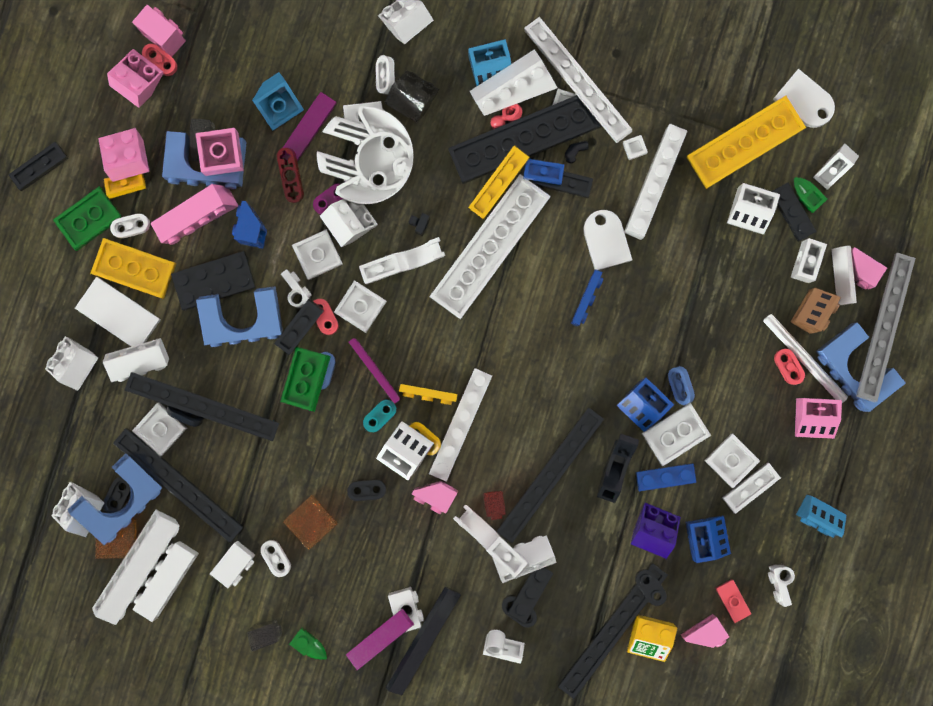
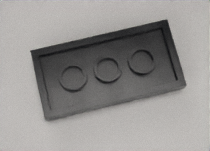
M245 251L171 274L183 311L197 307L196 300L201 296L219 294V299H223L256 288Z

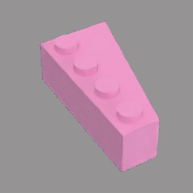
M211 184L153 221L151 225L161 243L173 245L179 242L183 236L195 232L196 229L238 207V204L230 189L222 185Z

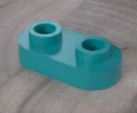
M381 401L366 415L363 425L367 431H379L396 414L397 408L393 401ZM384 406L390 407L388 413L383 411ZM371 419L376 420L375 426L369 424Z

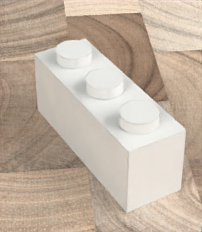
M161 338L105 354L103 364L111 382L117 380L122 382L129 378L131 372L144 375L151 370L159 371L164 369L168 365L169 357Z
M547 536L535 537L531 542L526 544L519 543L513 548L529 563L520 576L557 563ZM493 558L502 583L515 579Z

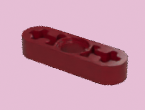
M281 148L277 153V161L285 198L291 203H298L303 199L304 191L296 153L291 148ZM285 151L291 155L288 158V163L293 164V167L284 168V165H288L287 160L282 158L285 155ZM288 170H293L295 173V178L292 181L286 178ZM297 182V186H293L294 191L298 192V195L295 199L294 197L290 196V193L293 192L292 186L288 187V184H295Z

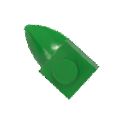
M798 177L794 178V186L800 197L799 200L813 213L827 198L810 181Z
M304 628L299 630L289 644L304 656L307 655L319 660L327 659L323 645Z

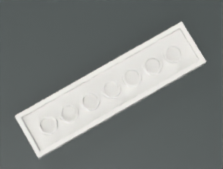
M521 174L430 295V298L460 320L551 197L529 180L523 179L524 177Z

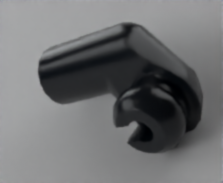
M587 140L569 145L564 155L567 163H574L578 152L589 150Z

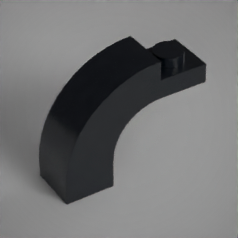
M620 434L618 440H615L602 474L597 493L598 498L613 503L617 501L622 490L627 467L638 447V439Z

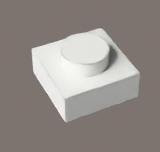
M641 135L623 141V146L629 160L648 153Z

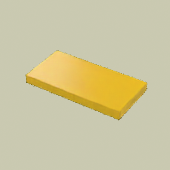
M103 238L90 274L164 299L172 278L171 274L174 272L177 263Z

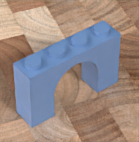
M167 131L162 177L168 180V183L180 184V182H187V185L198 186L199 183H203L207 187L211 184L225 185V188L236 189L237 186L242 187L244 171L210 176L194 171L188 160L190 137L186 133ZM239 138L244 168L246 141L243 138Z
M276 286L259 288L254 291L258 313L257 320L254 325L245 329L234 328L225 321L222 315L219 294L199 297L196 303L204 345L217 347L225 342L238 344L241 343V340L247 339L249 342L259 341L262 337H267V339L278 338L283 332Z
M856 322L847 326L818 349L816 353L819 355L817 357L818 360L830 369V375L842 384L841 388L844 393L854 399L853 403L856 408L863 412H870L902 387L905 381L894 368H887L877 402L856 397L860 382L853 379L850 375L847 361L851 352L869 338Z
M126 453L112 466L114 471L130 487V499L123 509L114 513H104L96 509L83 496L67 509L69 514L103 545L113 541L117 536V532L121 528L127 527L132 521L131 518L136 513H141L145 509L146 504L150 500H154L162 489Z

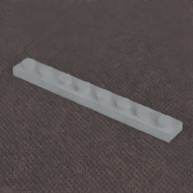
M900 253L894 254L856 397L872 402L878 401L913 270L914 257Z

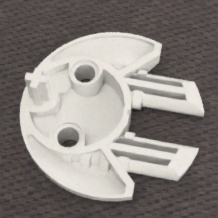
M360 106L358 115L362 122L357 123L335 116L323 130V133L343 138L359 145L355 160L350 159L348 161L317 151V162L321 173L344 179L345 182L336 188L335 193L338 196L358 204H373L390 198L403 187L412 169L413 147L408 132L393 115L379 108ZM386 137L393 138L394 146L392 148L384 146L383 141ZM376 174H380L384 178L381 185L373 183V177Z

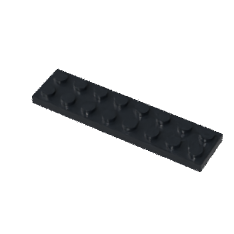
M576 95L452 146L448 150L462 184H465L496 171L513 146L518 147L531 157L603 126Z

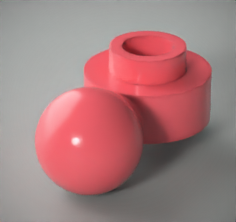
M518 103L504 108L501 116L496 115L492 117L491 127L496 129L505 125L506 121L513 122L520 119L522 108Z

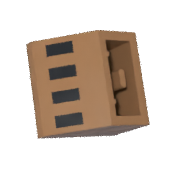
M817 288L810 289L793 316L791 323L809 334L824 331L830 323L828 319L831 314L838 310L840 306L838 302L841 297Z

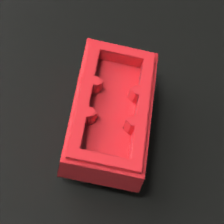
M733 579L715 588L734 623L751 615Z

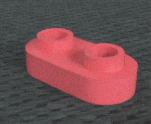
M156 44L144 46L142 56L161 69L163 75L171 76L177 71L176 61ZM152 53H156L154 58H151ZM167 64L171 65L169 69H165Z
M324 299L314 300L313 302L317 305H322L324 309L323 313L316 320L320 331L326 335L335 334L339 328V323L329 303ZM326 322L332 323L331 328L327 329L325 327Z
M789 349L777 351L774 361L785 381L791 385L800 384L805 378V372L795 354ZM782 355L786 356L785 362L781 360ZM791 372H795L796 377L794 379H792L790 376Z

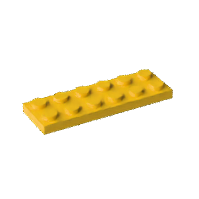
M784 96L687 155V159L707 189L801 132L806 126L787 96Z

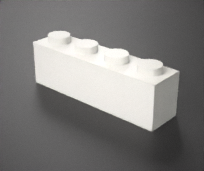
M181 541L175 544L172 543L166 550L168 555L165 560H161L155 568L156 574L147 580L144 585L147 588L143 594L139 593L134 600L136 605L133 610L151 622L159 617L199 554Z

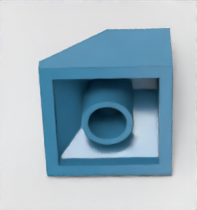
M279 72L262 83L252 100L272 131L304 110Z

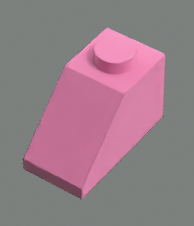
M851 248L856 284L863 289L876 287L887 267L857 248Z
M713 614L681 634L686 642L712 648L722 646L726 643V639L729 638L718 618Z

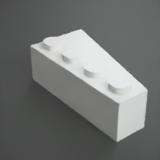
M534 49L472 89L470 93L485 116L554 90L557 86Z

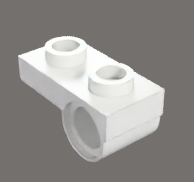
M286 269L281 275L292 288V291L288 294V302L296 308H302L312 295L305 286L302 288L299 285L300 279L294 271L290 273ZM296 294L302 295V301L299 304L293 302Z
M784 565L769 566L770 572H768L771 584L774 583L776 591H773L776 602H779L784 607L792 605L787 585L794 581L795 574L793 570ZM786 570L787 576L784 579H780V572Z
M500 630L489 631L486 636L483 655L521 664L525 643L506 639L505 634Z

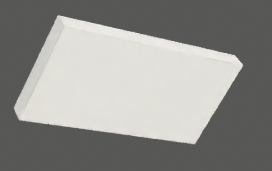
M99 277L95 278L75 307L76 310L131 347L145 343L161 320Z

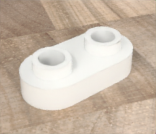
M382 55L376 62V88L379 93L390 94L395 87L394 60L389 56Z
M134 214L114 220L110 230L118 238H127L148 231L150 221L143 214ZM140 221H143L142 227H138ZM121 226L125 227L123 232L119 230Z
M275 540L266 541L261 547V555L272 574L277 577L287 575L291 569V564L280 544ZM270 546L274 547V553L269 552L268 548ZM279 563L284 564L283 570L278 568Z

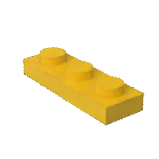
M400 384L399 392H403L405 397L414 398V395L422 396L421 400L432 402L433 398L441 399L440 403L452 405V401L456 402L458 395Z

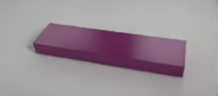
M322 92L319 93L283 146V148H291L295 151L297 162L337 104L336 101ZM285 151V155H283L282 158L288 161V158L291 157V155L287 154Z
M356 338L351 339L349 344L393 403L399 402L401 398Z
M401 609L348 652L346 656L356 670H359L411 628L414 623L406 612Z

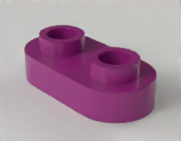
M341 184L332 185L314 199L313 208L318 214L321 215L331 204L343 199L340 196L334 195L337 186ZM322 201L326 203L323 208L319 207V203Z

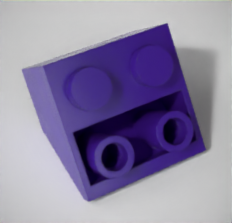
M644 503L633 531L631 545L667 559L676 546L681 517Z

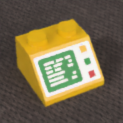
M637 615L634 620L627 652L665 662L673 648L677 627L670 622Z

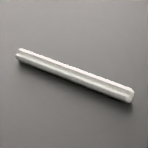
M772 314L768 315L763 320L764 323L795 354L798 360L835 400H842V403L845 402L848 396L784 326Z

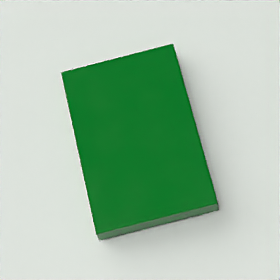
M98 187L54 218L53 221L73 249L78 251L110 228L112 222L122 218V216L103 189Z
M296 347L280 402L315 412L331 356Z

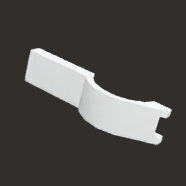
M440 238L429 240L427 243L411 250L394 253L359 266L364 283L370 284L397 273L421 267L444 257L445 253L441 252L438 243Z
M465 505L463 508L466 509V512L460 518L455 516L453 519L517 579L528 567L529 563L469 506Z

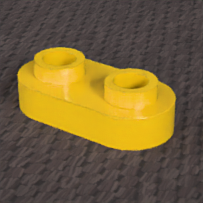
M414 422L410 425L411 428L414 430L418 429L421 435L434 443V446L432 445L427 455H435L441 448L439 438L419 422Z

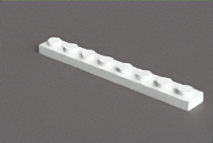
M540 17L524 28L527 35L616 143L632 132V128Z

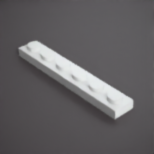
M476 368L474 369L429 472L430 475L447 481L492 375Z

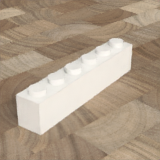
M669 124L666 128L624 230L625 234L640 240L645 237L687 130Z
M158 510L154 511L92 609L95 617L114 625L118 623L119 619L121 620L124 617L128 605L135 600L137 591L146 583L148 574L157 566L161 554L166 552L168 543L172 537L177 535L179 524L175 518Z

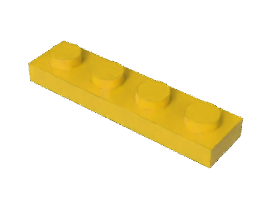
M513 146L468 208L482 219H485L530 157L518 147Z

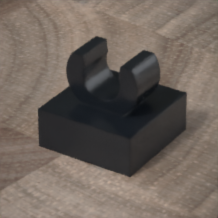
M422 213L419 219L411 215L409 224L416 227V234L424 235L430 216Z

